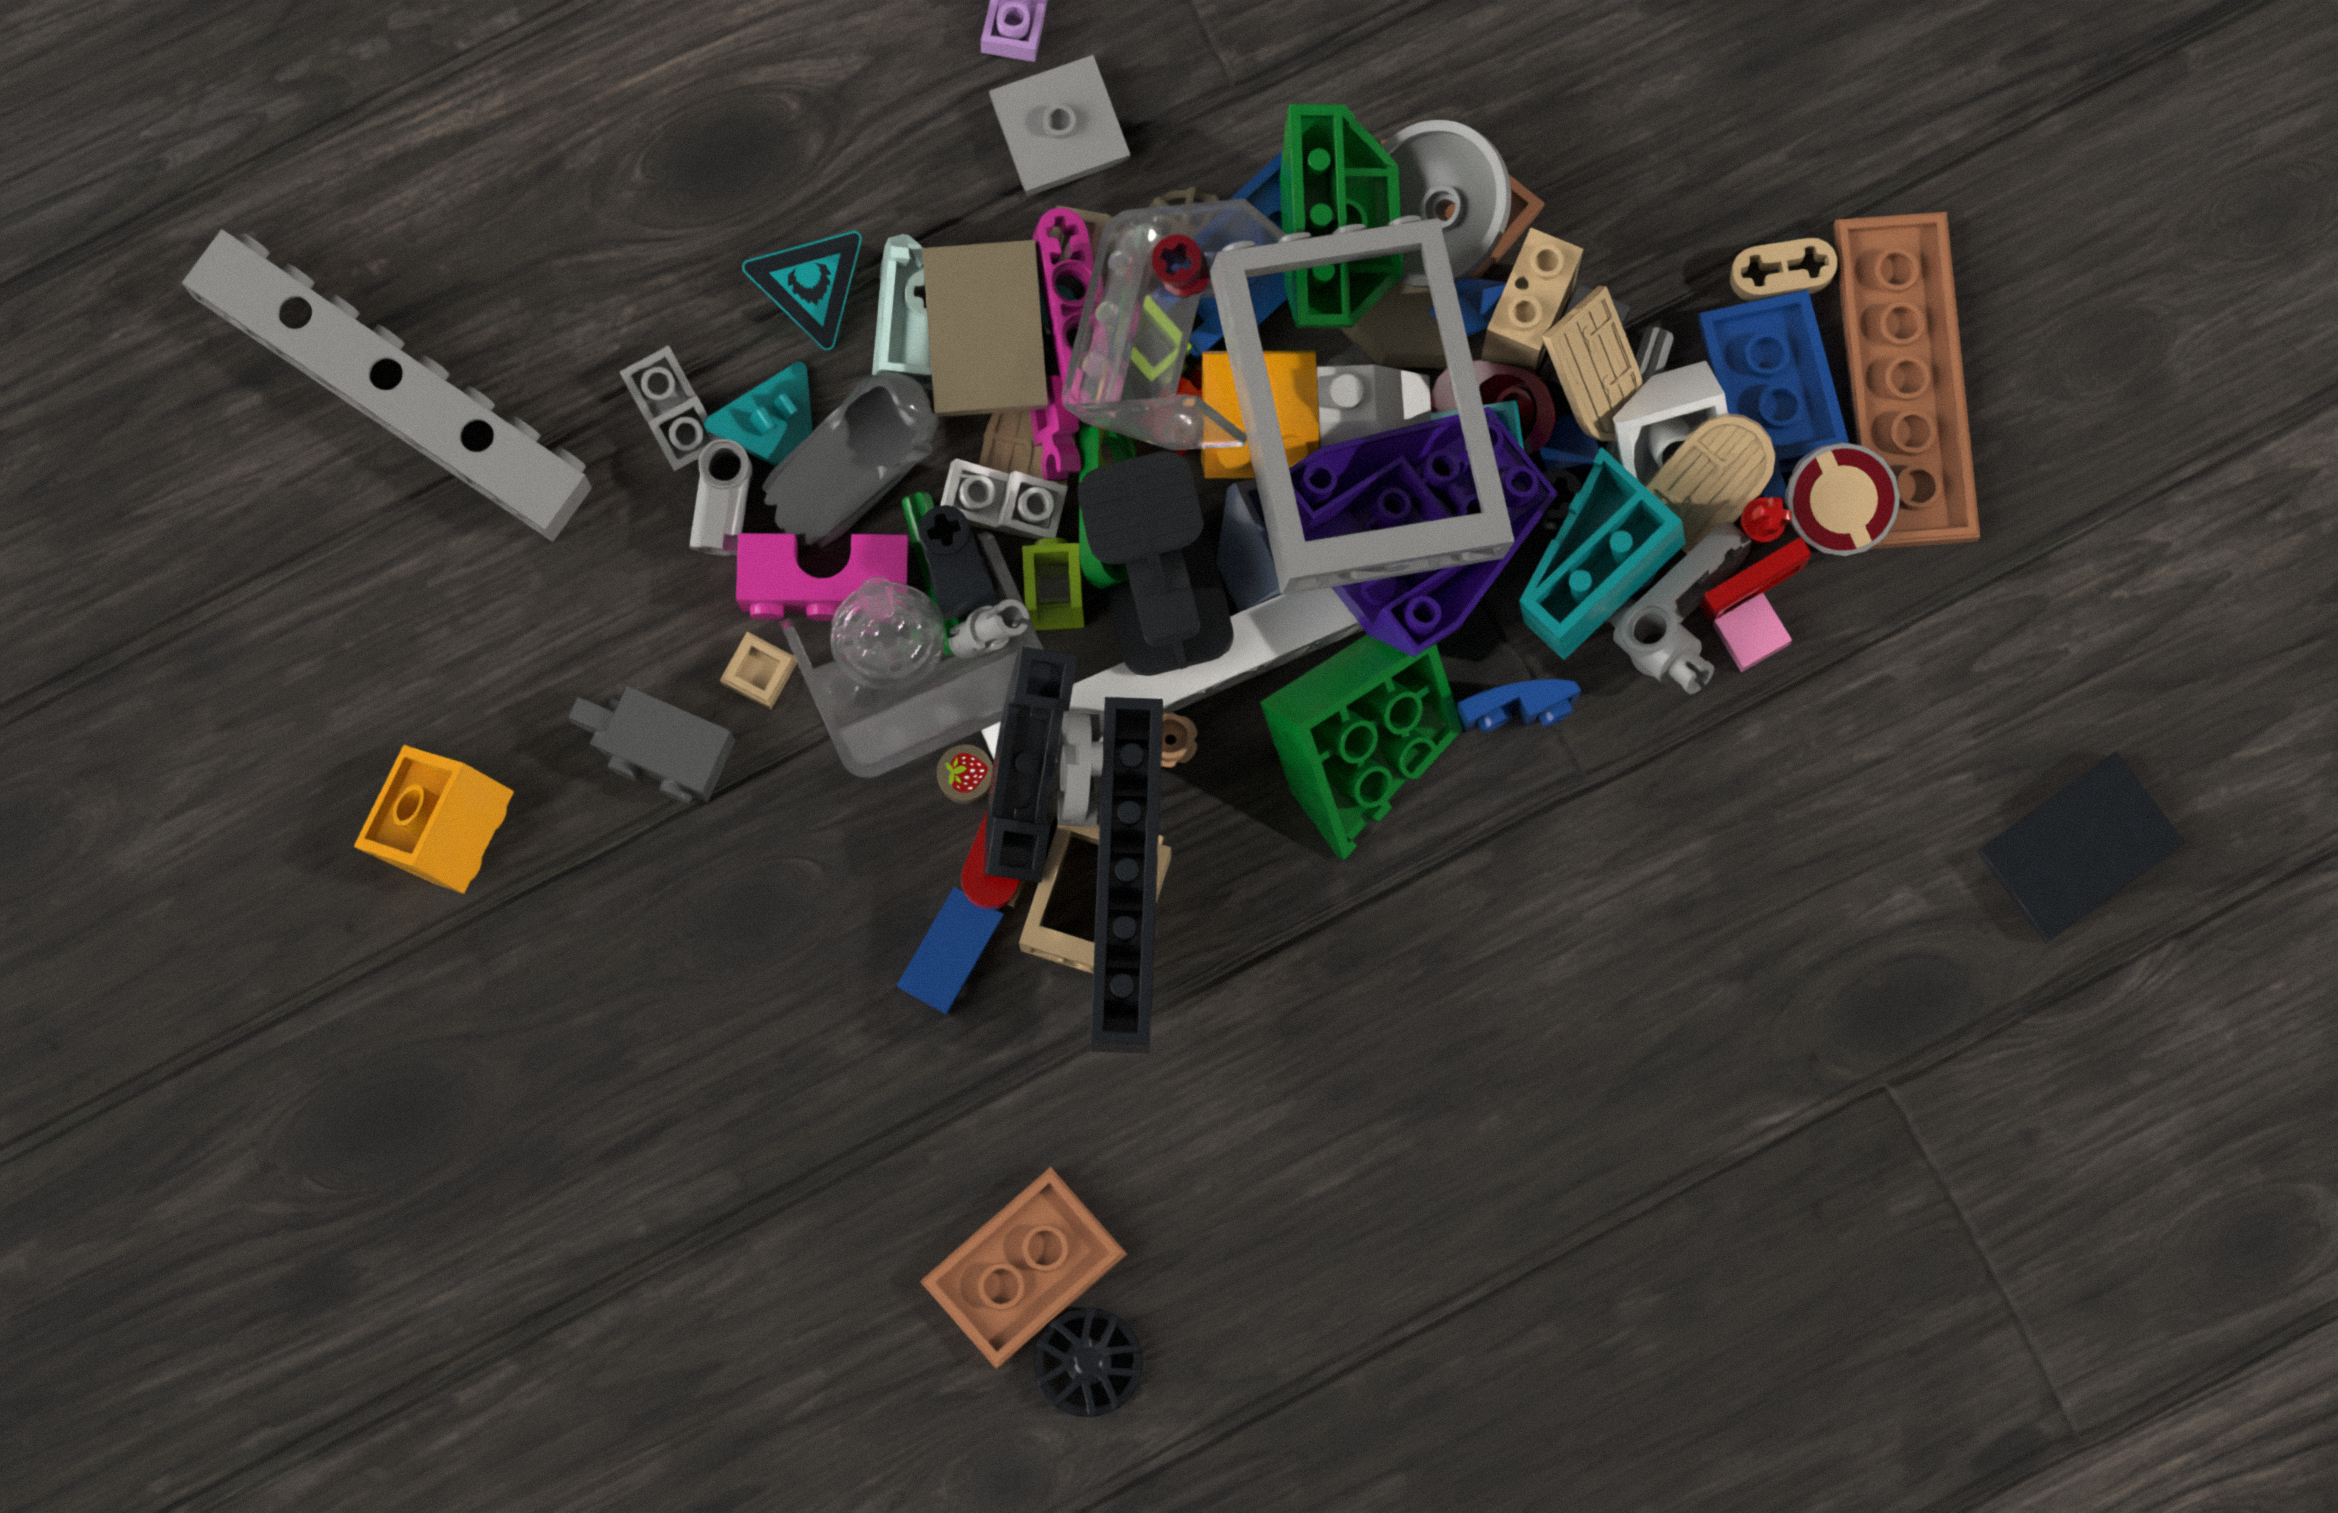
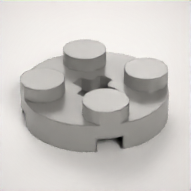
M1065 711V717L1062 719L1057 773L1060 774L1061 791L1065 792H1057V818L1059 825L1096 826L1098 794L1093 792L1094 776L1101 777L1103 767V742H1099V714Z

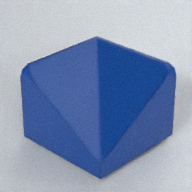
M1465 277L1455 282L1466 335L1470 336L1488 327L1507 283ZM1432 305L1428 312L1436 319L1434 306Z
M1573 412L1563 415L1555 421L1550 438L1537 451L1542 474L1553 469L1567 470L1574 475L1591 472L1599 446L1597 440L1583 433L1576 422Z

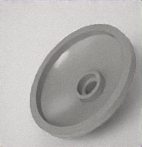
M1428 120L1408 126L1390 137L1382 145V148L1398 165L1400 217L1417 215L1421 217L1422 221L1440 219L1455 283L1476 271L1490 257L1503 236L1511 208L1509 174L1495 146L1481 133L1464 124L1449 120ZM1451 204H1454L1455 210L1452 217L1445 220L1446 209ZM1421 251L1402 253L1403 276L1398 282L1417 288H1429Z

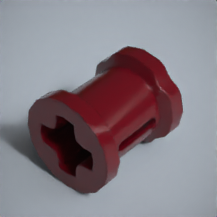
M1181 234L1169 235L1159 241L1153 250L1151 261L1153 270L1158 278L1164 282L1166 290L1175 297L1189 298L1192 295L1203 292L1209 284L1211 276L1207 259L1202 254L1197 243L1190 237ZM1187 259H1189L1192 264L1188 270L1179 268L1174 274L1171 269L1174 263L1184 265Z

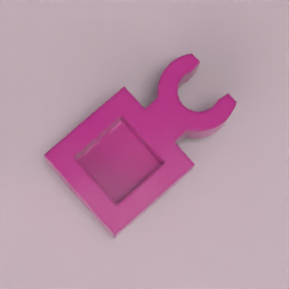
M1050 376L1046 379L1048 409L1030 410L1034 444L1035 446H1043L1041 470L1044 480L1065 481L1068 479L1067 473H1078L1081 470L1080 454L1073 443L1072 434L1079 430L1078 423L1080 418L1074 416L1066 405L1061 376Z

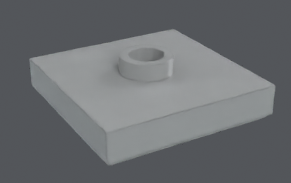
M1094 55L989 91L991 102L1026 197L1131 161L1129 149Z

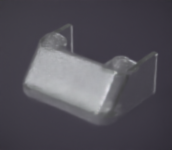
M1244 198L1131 209L1120 212L1108 222L1101 235L1062 390V403L1064 407L1084 423L1169 450L1245 446L1247 435L1197 395L1176 394L1199 298L1215 297L1211 277L1209 284L1200 294L1192 295L1189 298L1175 297L1166 290L1164 282L1156 275L1152 268L1151 257L1154 248L1160 240L1169 235L1181 234L1190 237L1197 243L1202 254L1207 259L1208 267L1211 270L1217 252H1222L1224 247L1232 243L1253 241L1256 243V246L1278 243V240L1287 234ZM1187 259L1184 265L1174 263L1171 269L1175 274L1179 268L1188 270L1192 264Z
M987 531L976 535L999 586L994 589L998 603L1007 599H1014L1023 604L994 536ZM790 618L779 622L843 765L849 772L862 778H873L1001 722L1007 690L1019 647L1043 649L1029 618V620L1021 622L1028 625L1027 629L1022 634L1010 637L1008 643L999 650L990 653L984 650L969 659L960 658L955 655L872 692L864 673L851 662L835 660L813 669Z

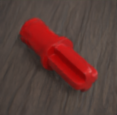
M1757 498L1745 506L1742 514L1736 520L1740 522L1737 527L1751 539V544L1770 542L1777 539L1783 533L1785 525L1791 522L1792 510L1783 509V498Z

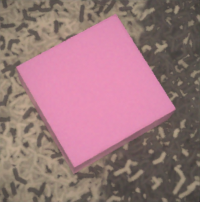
M1763 592L1715 619L1712 624L1741 673L1789 646L1792 642L1791 637Z

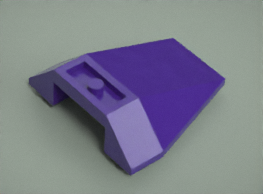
M1485 407L1484 412L1514 537V543L1503 559L1331 587L1368 635L1414 658L1461 627L1558 495L1490 407ZM1459 414L1323 446L1289 468L1305 542L1481 513Z

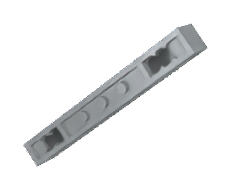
M220 230L182 281V284L195 300L553 542L592 489L585 474L582 473L586 468L583 462L561 447H558L555 453H552L537 443L540 434L519 418L513 416L508 423L491 412L495 404L475 388L468 385L463 392L446 381L450 374L429 357L422 355L416 361L401 351L405 345L404 342L388 329L377 324L372 331L358 322L356 318L360 313L339 296L332 294L328 300L324 299L311 290L315 284L314 281L293 265L287 263L282 270L268 261L266 258L270 252L252 237L242 233L237 240L224 230ZM291 298H302L311 305V319L301 328H288L280 320V309ZM383 359L394 360L401 365L403 370L401 382L390 390L378 389L370 380L372 367ZM473 421H484L492 427L494 432L492 444L481 452H472L466 449L461 442V433L464 427Z

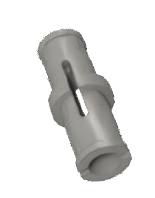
M1007 599L993 608L992 606H984L974 610L968 616L967 621L956 624L950 630V634L956 635L948 638L950 649L956 656L965 659L972 658L984 650L990 653L1001 649L1008 643L1010 637L1022 634L1027 629L1028 625L1021 623L1029 620L1027 609L1021 602Z

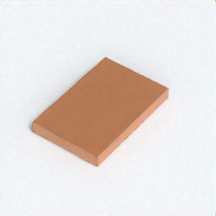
M1050 1167L920 1282L997 1370L1127 1256V1253Z

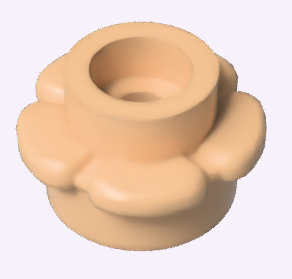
M1164 712L1161 767L1170 768L1175 766L1177 762L1186 763L1196 753L1197 744L1195 738L1197 737V729L1194 723L1186 716H1179L1173 712ZM1173 735L1176 738V742L1173 745H1168L1165 742L1166 736Z

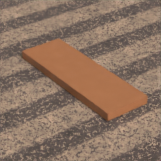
M1947 212L1835 220L1833 229L1855 445L1865 446L1883 457L1896 476L1900 494L1898 513L1894 524L1886 537L1870 549L1978 542L1980 539Z

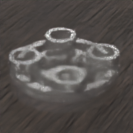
M872 577L867 579L859 590L849 595L836 610L831 622L830 641L832 654L837 666L850 680L873 690L895 691L917 684L935 669L943 654L945 634L939 607L923 592L905 584L890 582L883 577Z

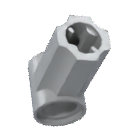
M717 439L707 444L701 451L698 460L700 478L689 548L711 555L737 556L738 533H742L748 489L754 478L753 466L745 449L739 443L730 439ZM731 456L741 462L739 473L731 480L720 481L712 476L713 465L720 458Z

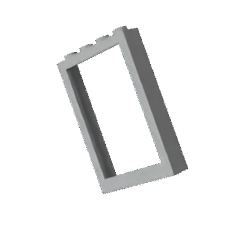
M1409 215L1394 219L1388 226L1367 229L1364 224H1351L1336 229L1332 235L1312 238L1310 233L1299 232L1280 238L1278 243L1256 246V243L1253 241H1240L1224 247L1222 252H1217L1210 270V276L1281 595L1503 559L1513 545L1514 537L1440 219L1422 221L1420 216ZM1421 251L1481 513L1305 542L1246 278Z

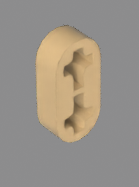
M1804 238L1753 246L1743 250L1736 257L1730 271V284L1733 291L1740 298L1749 302L1808 290L1809 294H1814L1824 290L1831 283L1837 269V256L1834 249L1827 242L1818 238ZM1805 254H1812L1815 262H1824L1825 266L1820 268L1817 278H1810L1809 272L1806 269L1789 271L1788 267L1801 265ZM1757 262L1760 271L1779 270V273L1765 276L1763 285L1760 287L1754 285L1752 278L1742 277L1743 274L1747 273L1749 263Z

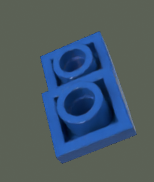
M1549 679L1517 682L1496 687L1458 702L1457 712L1466 733L1479 726L1483 733H1487L1504 725L1513 718L1510 711L1514 708H1517L1526 727L1538 721H1541L1544 727H1548L1565 719L1574 712L1571 705L1577 702L1581 690L1576 681Z

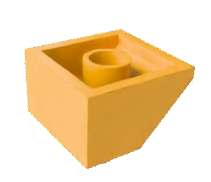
M1202 351L1201 462L1205 478H1255L1228 352ZM1263 351L1288 467L1290 468L1319 449L1315 351Z
M403 745L354 847L433 884L464 894L470 881L475 878L480 870L482 856L495 830L504 821L507 811L506 807L514 791L465 763Z

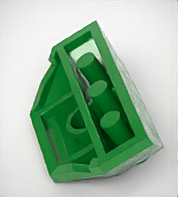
M1289 104L1287 107L1280 171L1282 237L1299 232L1310 233L1312 238L1332 235L1336 229L1351 224H1364L1367 229L1388 226L1392 220L1400 218L1398 165L1375 138L1354 119L1355 116L1346 105ZM1402 254L1284 272V287L1296 328H1352L1403 276Z

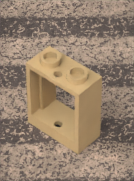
M1530 228L1488 325L1481 360L1516 366L1534 374L1538 373L1547 352L1542 336L1560 321L1575 286L1583 253L1582 248Z
M1098 814L1096 826H1062L1058 824L1044 865L1042 882L1038 883L1019 941L1022 952L1092 974L1095 943L1043 927V923L1071 838L1074 837L1099 845L1100 815ZM1159 835L1156 903L1171 860V847L1162 845L1164 837Z

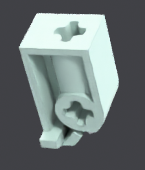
M901 234L888 238L880 266L879 279L881 280L872 375L887 372L904 374L916 380L925 389L933 390L927 308H924L923 299L918 297L921 291H925L923 251L921 245L909 235Z

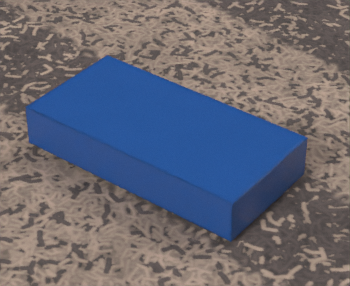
M953 887L898 982V988L948 1016L1003 921L1004 914L995 909L987 910L975 906L967 899L963 891Z

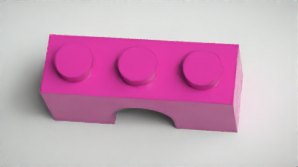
M738 533L736 601L741 612H750V618L775 621L783 619L784 612H806V618L810 620L835 621L840 619V613H863V619L886 622L896 620L897 613H910L911 544L908 535L851 534V555L845 568L832 577L815 578L806 574L799 567V544L795 534Z

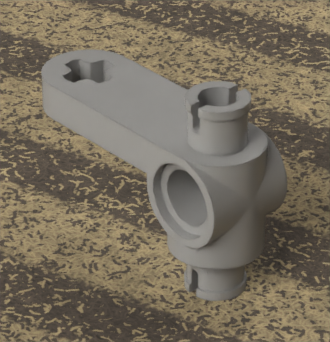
M1724 523L1715 528L1642 598L1636 601L1631 596L1606 620L1607 623L1615 627L1613 634L1614 642L1630 655L1631 661L1637 670L1643 674L1654 676L1663 685H1670L1677 681L1689 694H1694L1701 690V686L1694 681L1696 677L1705 685L1709 682L1714 672V666L1699 656L1702 649L1701 642L1680 623L1700 605L1705 593L1722 584L1739 568L1747 557L1751 547V539L1733 523ZM1652 634H1665L1658 642L1652 644L1642 643L1645 638Z

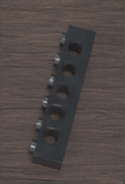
M1105 697L1090 1040L1092 1052L1150 1054L1164 716L1163 699Z

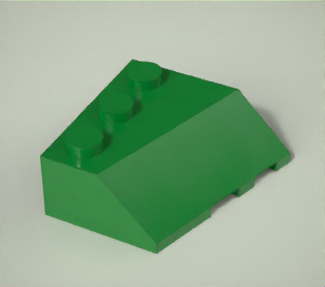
M1368 634L1260 702L1291 793L1337 857L1343 861L1357 847L1353 839L1372 819L1379 823L1392 808L1388 800L1407 779H1418L1463 730L1436 644L1414 658Z

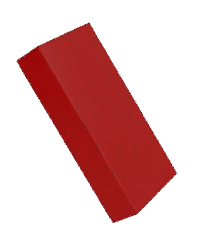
M1801 537L1797 538L1705 593L1699 607L1708 621L1714 622L1715 619L1762 592L1765 593L1805 569L1810 559V550Z

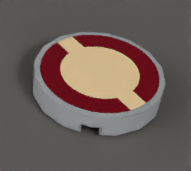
M1836 442L1815 448L1799 460L1792 471L1793 474L1789 479L1788 487H1786L1784 503L1786 510H1792L1790 525L1805 543L1823 553L1848 556L1867 551L1886 537L1897 518L1900 494L1896 476L1883 457L1862 445Z

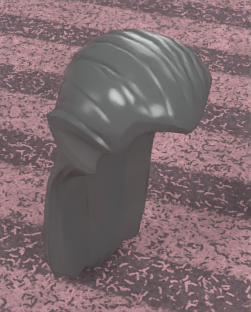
M887 372L872 375L871 377L865 376L848 394L843 404L832 412L804 441L798 444L767 477L762 486V489L766 492L764 502L767 505H777L775 515L777 526L780 529H784L785 534H795V536L805 534L808 545L811 546L816 543L820 547L831 543L847 532L915 464L933 453L930 442L934 439L939 424L938 417L934 413V400L920 383L907 375Z

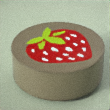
M966 744L958 745L946 751L939 760L937 780L942 792L952 801L961 804L974 803L989 793L993 765L988 755L980 748Z

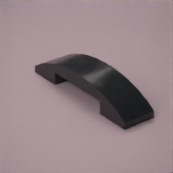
M1024 646L1019 647L1007 690L993 763L984 844L983 874L1042 882L1050 826L1046 824L1063 712L1069 711L1078 655Z

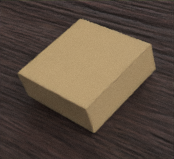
M746 632L720 682L722 685L771 710L798 660L797 657Z

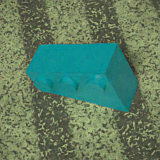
M1602 447L1593 461L1594 466L1581 491L1576 493L1569 506V513L1555 540H1551L1519 600L1524 623L1563 660L1573 653L1685 545L1682 520Z

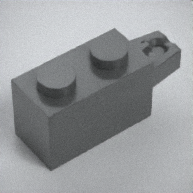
M626 686L620 701L611 698L606 708L577 697L568 716L572 724L594 733L590 745L599 749L603 756L610 760L607 766L608 769L633 781H638L641 774L662 782L658 789L659 791L687 804H690L693 796L708 802L736 742L730 730L629 686Z

